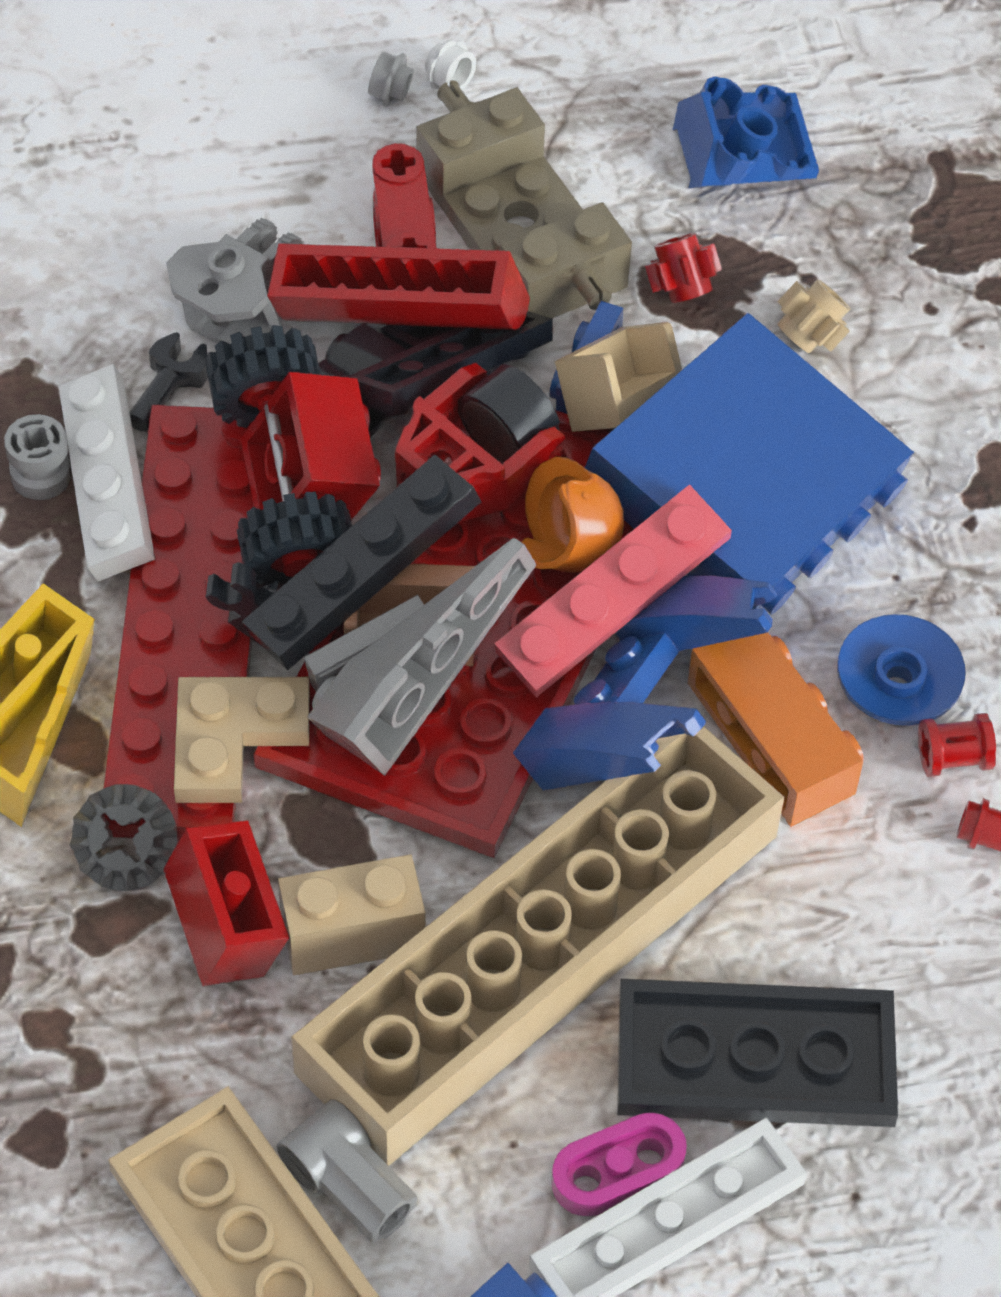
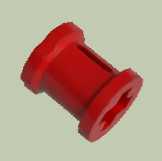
M987 713L974 714L972 721L936 724L933 719L920 721L918 746L922 767L927 777L940 776L942 769L977 765L981 771L994 769L996 765V739L992 721Z

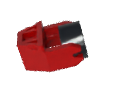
M477 363L462 367L425 399L420 396L415 399L412 406L413 414L409 424L404 426L395 449L396 488L432 456L436 455L470 483L481 500V503L458 523L505 510L527 492L529 480L541 463L554 457H561L564 454V448L560 444L564 441L565 435L559 431V417L542 389L528 375L516 367L502 364L496 366L488 374ZM461 419L471 438L455 426L454 423Z

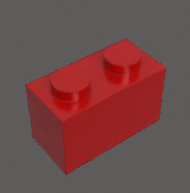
M249 821L186 828L163 870L202 986L264 977L288 941L289 935Z

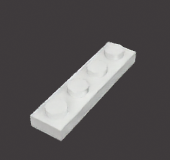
M114 364L59 385L87 568L97 581L155 560L124 379Z
M766 1117L530 1255L529 1268L542 1278L557 1297H615L804 1185L807 1172Z

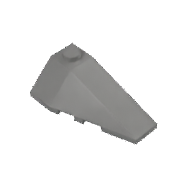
M515 538L511 539L347 662L337 677L335 675L330 676L319 687L312 701L313 710L307 718L328 738L385 776L535 568L536 563L526 546Z

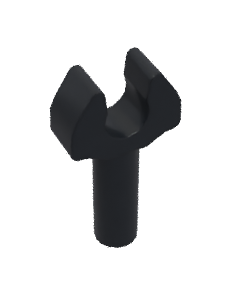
M172 333L153 344L149 349L150 368L156 371L157 375L129 412L131 425L134 429L141 432L146 431L149 428L151 406L165 405L177 387H203L208 379L205 365L208 355L206 344H200L193 352L192 357L183 362L175 361L181 352L179 333Z

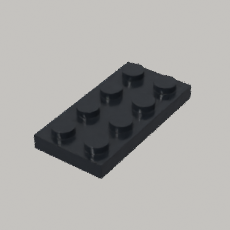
M621 979L619 988L617 1115L636 1116L643 1113H657L668 1118L761 1121L767 1117L770 1122L895 1127L898 1118L894 990Z

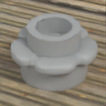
M382 52L374 66L368 85V94L382 99L383 106H389L393 98L403 101L408 93L414 69L406 66V54L401 53L398 56Z

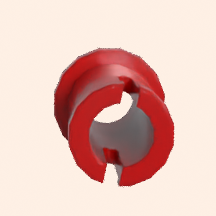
M985 798L981 800L980 804L968 800L959 823L956 838L968 841L967 848L972 850L978 844L1001 852V810L989 807L990 800Z

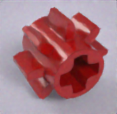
M689 233L654 245L657 259L651 260L650 264L645 265L653 293L664 290V292H668L671 303H677L702 296L713 290L709 277L717 275L716 272L722 270L714 243L705 246L699 245L696 233Z

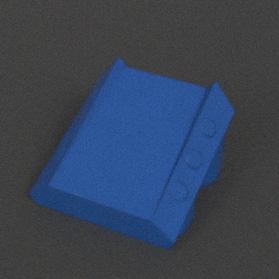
M713 76L707 79L699 93L678 102L672 130L678 131L690 176L688 189L817 178L819 167L796 93H786L779 87L761 85L757 87L755 92H743L733 81Z

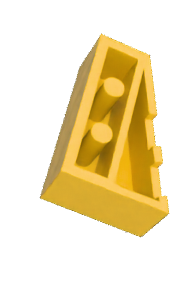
M44 583L0 629V812L20 827L24 823L91 656L95 620Z

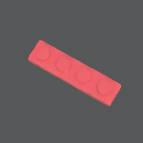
M689 484L494 643L495 652L537 698L731 538L732 530Z

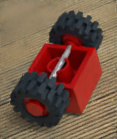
M272 325L270 332L267 333L262 332L261 326L250 328L252 335L246 337L240 331L230 335L231 344L221 340L215 345L216 352L208 353L206 357L207 363L205 364L216 415H221L222 421L228 424L236 420L237 427L247 428L249 426L241 437V444L253 507L246 512L247 518H240L238 529L236 530L242 562L255 571L257 582L262 586L277 580L284 585L352 526V519L377 491L381 480L380 463L374 457L368 431L370 423L369 411L366 405L362 403L358 379L321 375L316 348L312 338L307 334L301 336V331L295 328H291L284 334L283 326Z

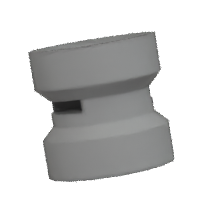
M42 414L27 415L17 419L9 426L4 436L12 485L19 494L33 500H46L58 496L68 487L72 478L70 458L67 454L66 432L63 426L54 418Z

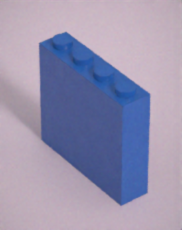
M747 313L592 448L585 468L589 472L600 476L611 485L620 499L624 511V521L634 529L690 484L732 532L731 538L687 575L720 576L769 582L777 593V598L768 603L753 606V609L765 608L770 615H773L794 592L796 586L792 582L802 573L809 579L817 574L832 556L834 550L830 546L840 537L847 543L850 542L869 521L871 514L868 510L878 502L885 508L898 496L908 482V479L902 475V472L914 452L751 314Z

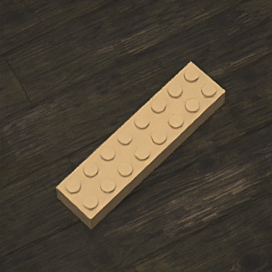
M704 726L693 737L687 734L658 738L656 742L659 748L653 756L661 766L655 772L606 780L291 1036L294 1074L324 1104L329 1100H336L343 1104L366 1131L370 1139L371 1149L390 1166L777 837L784 796Z

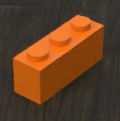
M763 633L692 649L687 684L741 759L784 796L781 814L790 827L856 794L864 761L861 747L856 738L847 730L841 731L829 715L822 693L813 683L809 682L806 684L793 666L787 646L778 636L771 637L769 633Z

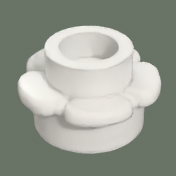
M450 39L435 45L428 53L425 61L427 79L431 82V88L436 91L444 83H447L450 87L451 80L457 81L460 88L463 89L471 80L476 67L474 54L467 51L466 44L461 40L454 41Z

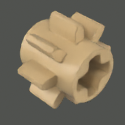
M819 279L810 288H804L796 281L777 301L782 306V312L785 313L777 325L789 339L807 353H811L817 345L820 347L823 345L832 352L850 332L845 326L847 323L842 319L850 310V307L833 289Z

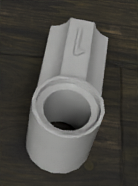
M329 1100L277 1143L276 1147L279 1156L297 1181L312 1193H318L321 1190L371 1243L382 1238H388L404 1224L410 1212L417 1206V1195L371 1149L370 1139L360 1122L343 1104L336 1100Z

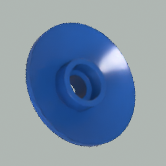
M884 615L872 618L858 625L844 640L837 661V674L840 685L853 705L876 720L894 725H918L921 720H935L944 715L959 699L966 676L964 659L954 640L935 624L909 615ZM890 678H901L907 683H897Z

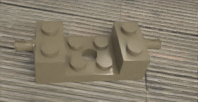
M451 80L450 87L447 83L441 85L437 91V97L444 103L450 113L416 126V149L422 154L424 159L428 191L469 249L510 251L530 296L528 311L552 319L587 304L591 310H596L601 301L609 303L613 293L628 288L631 239L603 202L582 209L544 157L545 123L519 88L515 87L482 101L472 102L467 98L457 81ZM522 216L530 218L535 223L528 227H522L507 221L511 218Z

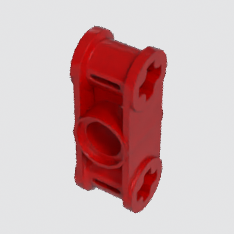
M394 143L382 147L374 155L372 163L375 187L373 192V223L376 247L436 248L434 207L432 198L429 197L422 154L415 147L407 144Z

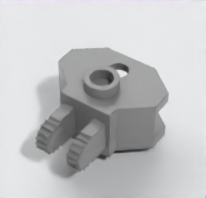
M261 218L251 223V227H247L237 239L225 234L219 242L182 246L166 264L171 291L175 299L182 302L185 321L188 327L215 343L223 340L231 344L230 335L240 331L246 337L252 335L250 328L261 326L262 332L267 333L270 332L272 325L282 326L279 315L267 297L278 243L303 244L302 238L289 232L277 238L278 227L271 221ZM231 321L225 326L214 325L215 322Z

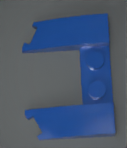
M684 576L615 633L620 641L607 652L605 656L607 663L594 681L587 684L577 693L574 698L575 705L545 708L516 747L513 754L543 791L655 772L661 766L653 756L659 748L656 740L680 734H687L693 737L703 728L706 720L696 708L643 703L679 651L768 633L772 627L773 619L765 608L753 609V606L765 604L776 599L777 593L769 582L720 576Z

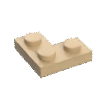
M178 677L174 777L175 802L242 803L243 746H309V719L307 718L310 705L309 677Z

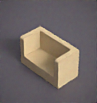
M669 322L621 327L555 361L572 432L616 428L682 370L673 328Z

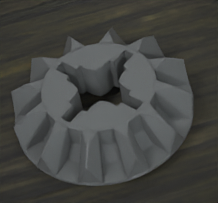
M118 784L89 795L87 801L73 817L72 838L69 844L74 851L81 872L103 888L130 891L153 883L164 873L163 868L177 845V827L170 809L155 793L136 785ZM106 815L111 820H116L121 826L138 823L142 819L146 821V823L138 828L139 832L132 839L137 848L135 852L140 857V861L134 855H129L124 849L116 850L113 853L107 852L105 855H102L101 851L108 847L106 843L113 837L112 831L108 827L110 823L105 818Z

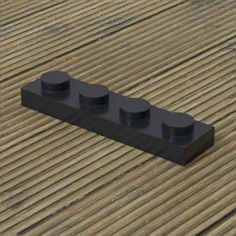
M527 311L523 324L517 330L456 327L347 377L358 379L362 403L367 407L373 408L375 414L386 417L404 415L409 412L415 399L419 396L425 399L462 367L477 363L488 374L496 366L510 360L523 359L529 355L530 351L553 341V319Z
M436 455L432 456L242 621L250 636L288 671L479 505L481 500L475 488Z

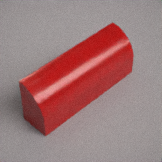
M278 243L267 295L279 317L285 321L517 330L521 327L530 302V296L510 251Z

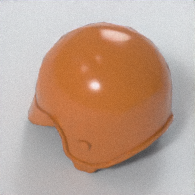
M554 457L541 463L535 469L529 480L525 496L527 523L534 539L525 538L522 543L535 561V568L541 570L553 569L564 573H581L621 540L624 531V511L620 499L608 482L569 458Z

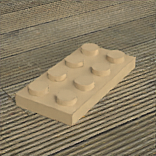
M229 1086L108 1159L111 1173L196 1297H379Z

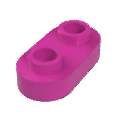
M643 1113L574 1141L565 1146L554 1160L551 1180L553 1194L557 1202L570 1213L588 1217L602 1214L684 1166L687 1149L685 1135L678 1124L672 1119L657 1113ZM644 1150H653L662 1159L658 1163L647 1164L639 1159L638 1154ZM587 1176L595 1179L599 1186L594 1190L584 1191L579 1189L574 1182L580 1177Z

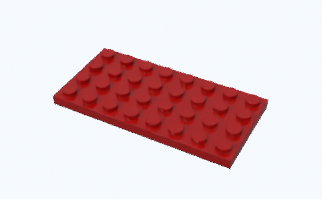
M555 410L560 421L559 431L565 435L564 441L560 444L564 448V454L561 457L576 461L585 468L592 448L613 430L598 429L572 432L568 414ZM461 419L456 421L454 425L471 438ZM526 493L505 510L457 523L411 564L477 566L513 538L520 542L525 538L534 539L525 513ZM624 521V531L621 540L634 530L626 521ZM538 568L532 570L474 651L473 666H463L385 776L328 738L310 720L309 746H258L254 752L255 768L495 858L533 780L513 752L545 708L570 705L596 649L536 698L495 652L494 643L580 573H564L553 569L541 570ZM344 622L314 647L309 654L344 636ZM305 661L296 677H309ZM309 679V687H310L309 714H310L311 711L313 710L312 701H313V698H314L316 692H315V690L313 689V687H312V685H311V683H310V679Z

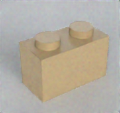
M412 854L278 878L280 912L289 935L286 945L293 976L389 958L425 928L426 912Z

